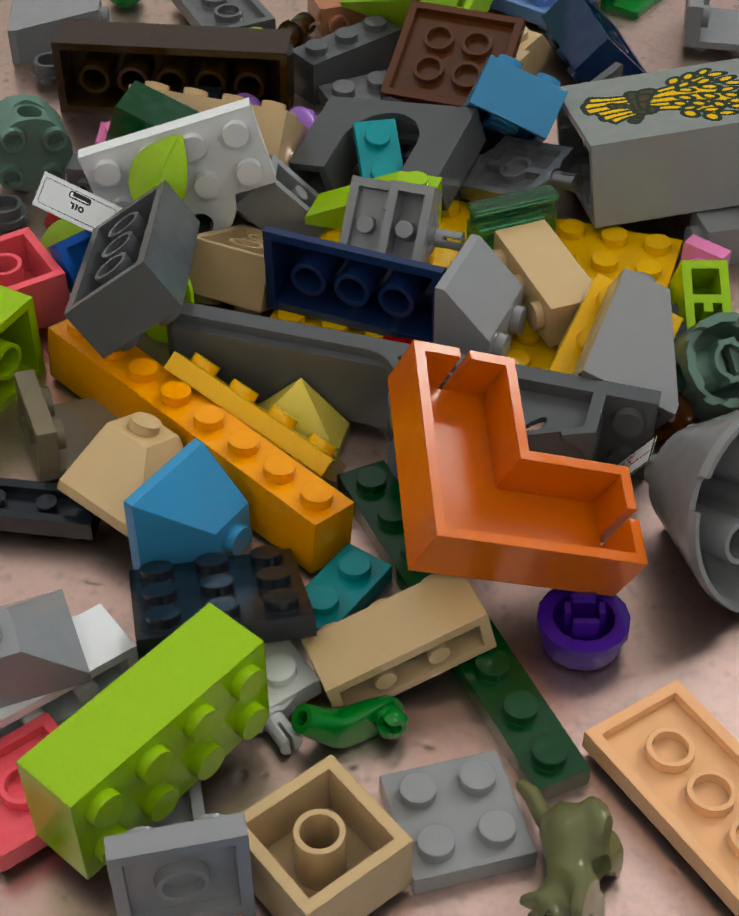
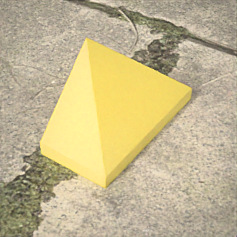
M302 378L298 379L258 404L268 412L272 405L282 409L298 420L294 430L307 439L312 432L320 435L338 448L334 457L339 458L350 431V423Z

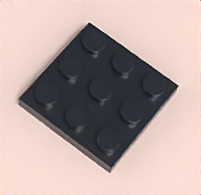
M273 545L260 546L251 550L250 554L229 557L222 553H208L197 557L193 562L172 564L169 561L158 560L145 563L140 569L129 570L138 660L149 653L208 603L213 604L264 641V644L317 636L315 613L291 548L282 549Z

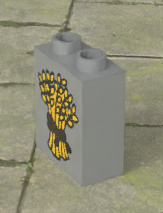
M739 58L559 87L568 91V94L556 117L558 145L573 147L575 150L577 163L568 172L579 173L582 176V186L575 193L594 228L739 205Z

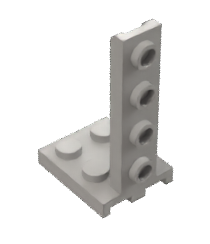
M200 780L179 798L173 811L159 822L153 821L149 826L129 829L122 834L103 837L106 865L117 916H235L241 914L242 916H256L249 836L244 812L227 815L217 813L205 814Z

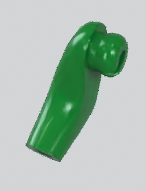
M385 695L365 699L342 707H322L301 703L293 711L291 726L296 733L332 748L344 749L355 746L379 734L384 739H396L406 731L408 717L404 713V705L399 699Z

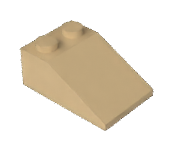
M241 224L199 233L192 260L193 264L189 274L194 292V300L211 305H218L221 301L234 305V311L259 316L261 312L272 309L268 307L262 229Z

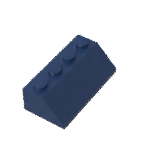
M266 226L262 230L268 307L383 336L434 343L435 287L447 268Z

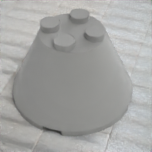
M739 410L698 424H690L676 432L664 443L658 454L651 456L650 461L644 466L643 475L646 482L649 483V497L656 515L702 588L715 602L739 613Z

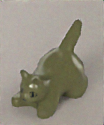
M526 779L518 780L516 782L517 791L526 802L536 825L539 827V836L547 869V877L543 885L537 891L522 895L520 897V904L531 909L528 916H605V893L600 889L599 882L603 876H619L622 870L624 854L621 841L612 830L613 819L608 806L601 799L589 796L577 803L560 801L550 808L537 786Z

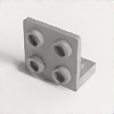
M686 0L683 47H691L696 51H707L709 49L727 50L732 54H739V10L711 8V5H709L710 0Z

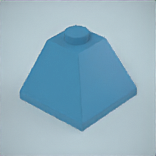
M195 438L123 502L133 570L140 569L145 563L158 560L169 561L172 564L193 562L197 557L208 553H222L228 557L237 556L247 549L251 541L252 529L250 528L249 502L204 443Z

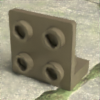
M34 369L14 372L18 419L40 482L60 479L104 425L119 418L92 397L53 404L49 387H40Z

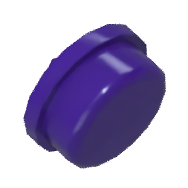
M552 589L539 602L536 625L544 651L554 662L568 669L588 671L600 669L613 661L620 648L628 639L631 617L626 604L617 595L613 597L590 592Z

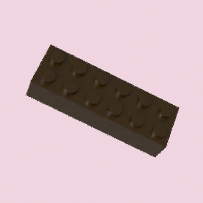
M61 19L50 42L61 112L113 114L115 106L129 89V84L132 85L135 80L145 84V81L163 83L170 87L169 91L181 92L183 85L222 87V95L224 93L234 95L249 93L258 98L261 104L262 100H271L285 104L288 111L293 108L295 98L292 30Z

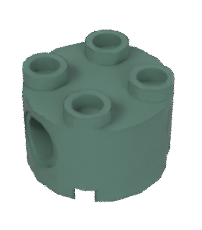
M20 94L6 97L0 101V183L6 189L28 192L37 191L45 171L63 180L66 178L65 168L73 155L71 139L59 114L54 110L55 108L50 107L48 102L39 96Z
M718 312L701 320L678 335L674 340L678 392L682 393L690 402L693 418L703 421L739 410V313Z

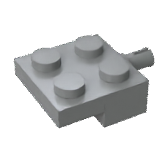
M352 175L339 243L429 263L430 256L434 252L435 247L459 252L463 244L447 239L464 242L465 233L439 229L438 215L443 193L436 187L397 180L389 182Z

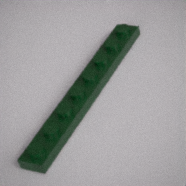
M382 460L337 474L338 491L355 502L353 515L380 558L392 565V577L400 590L403 591L414 586L427 576L434 574L408 570L399 482L392 475L385 461ZM489 617L497 647L451 668V671L519 779H526L537 786L545 800L588 784L591 773L590 766Z

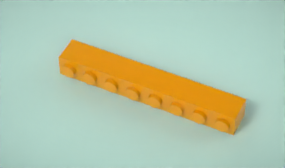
M68 319L48 327L51 376L80 398L92 397L117 418L139 411L156 416L163 426L180 436L183 447L194 438L203 442L249 502L250 527L274 546L282 549L291 548L295 562L312 574L327 565L347 543H351L355 502L235 416L170 373L162 364L137 346L125 352L118 349L103 359Z

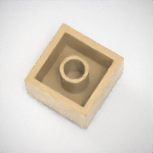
M332 754L243 811L249 836L254 894L273 916H367L412 883V838Z

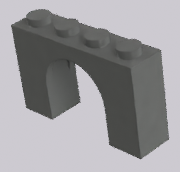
M331 96L288 164L293 172L318 193L343 187L358 164L353 137V122L395 118L399 144L415 146L401 171H420L430 176L442 177V210L447 211L484 146L486 137L477 108Z

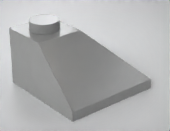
M62 589L0 606V708L92 681Z

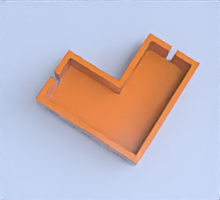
M413 340L388 377L408 570L574 592H590L597 595L614 597L648 565L639 519L629 518L637 510L629 467L529 451L514 358L469 350L442 389H438L461 358L460 348Z

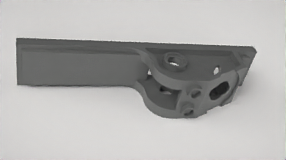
M184 302L180 315L166 325L170 357L174 351L189 359L193 357L195 352L199 353L221 368L216 376L230 385L235 378L259 394L255 400L257 403H262L302 378L347 421L370 425L382 431L391 442L387 451V466L398 481L388 377L410 344L190 302ZM461 354V358L458 360L456 365L453 367V369L450 371V373L438 389H442L444 384L453 374V372L464 359L466 354ZM515 364L526 429L537 423L546 422L540 429L526 430L529 451L616 465L654 437L662 391ZM644 466L630 475V477L645 480L643 475Z

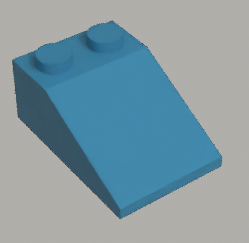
M500 54L497 58L490 55L462 107L477 108L484 129L509 137L538 142L545 141L568 91L559 88L561 82L548 74L538 72L535 76L522 70L523 64L511 56Z

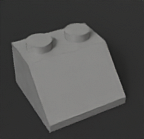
M471 234L435 287L434 343L460 348V354H467L469 350L507 357L513 335H520L527 319L528 309L522 306L523 285L479 235Z

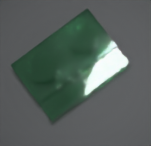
M546 185L468 202L467 209L470 212V219L467 220L466 241L471 234L479 235L494 250L495 230L544 219L552 230L556 232L557 210L554 206L555 200H558V192L552 185Z

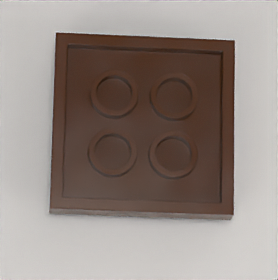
M412 0L380 90L381 100L387 95L409 103L462 107L490 55L498 58L500 54H505L516 58L525 30V18Z

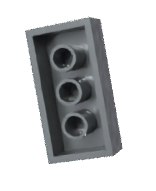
M166 180L92 231L64 316L103 359L118 349L122 352L131 349L142 339L145 331L156 324L165 326L171 323L183 310L190 269L193 264L194 250L197 245L200 221Z

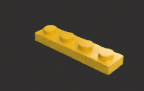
M174 351L165 364L164 368L321 477L337 482V474L343 473L347 465L334 457L338 450L335 445L315 432H312L308 439L294 430L298 420L275 405H272L269 412L255 403L259 396L257 392L235 378L230 385L216 376L221 368L199 353L195 352L193 357L189 359Z

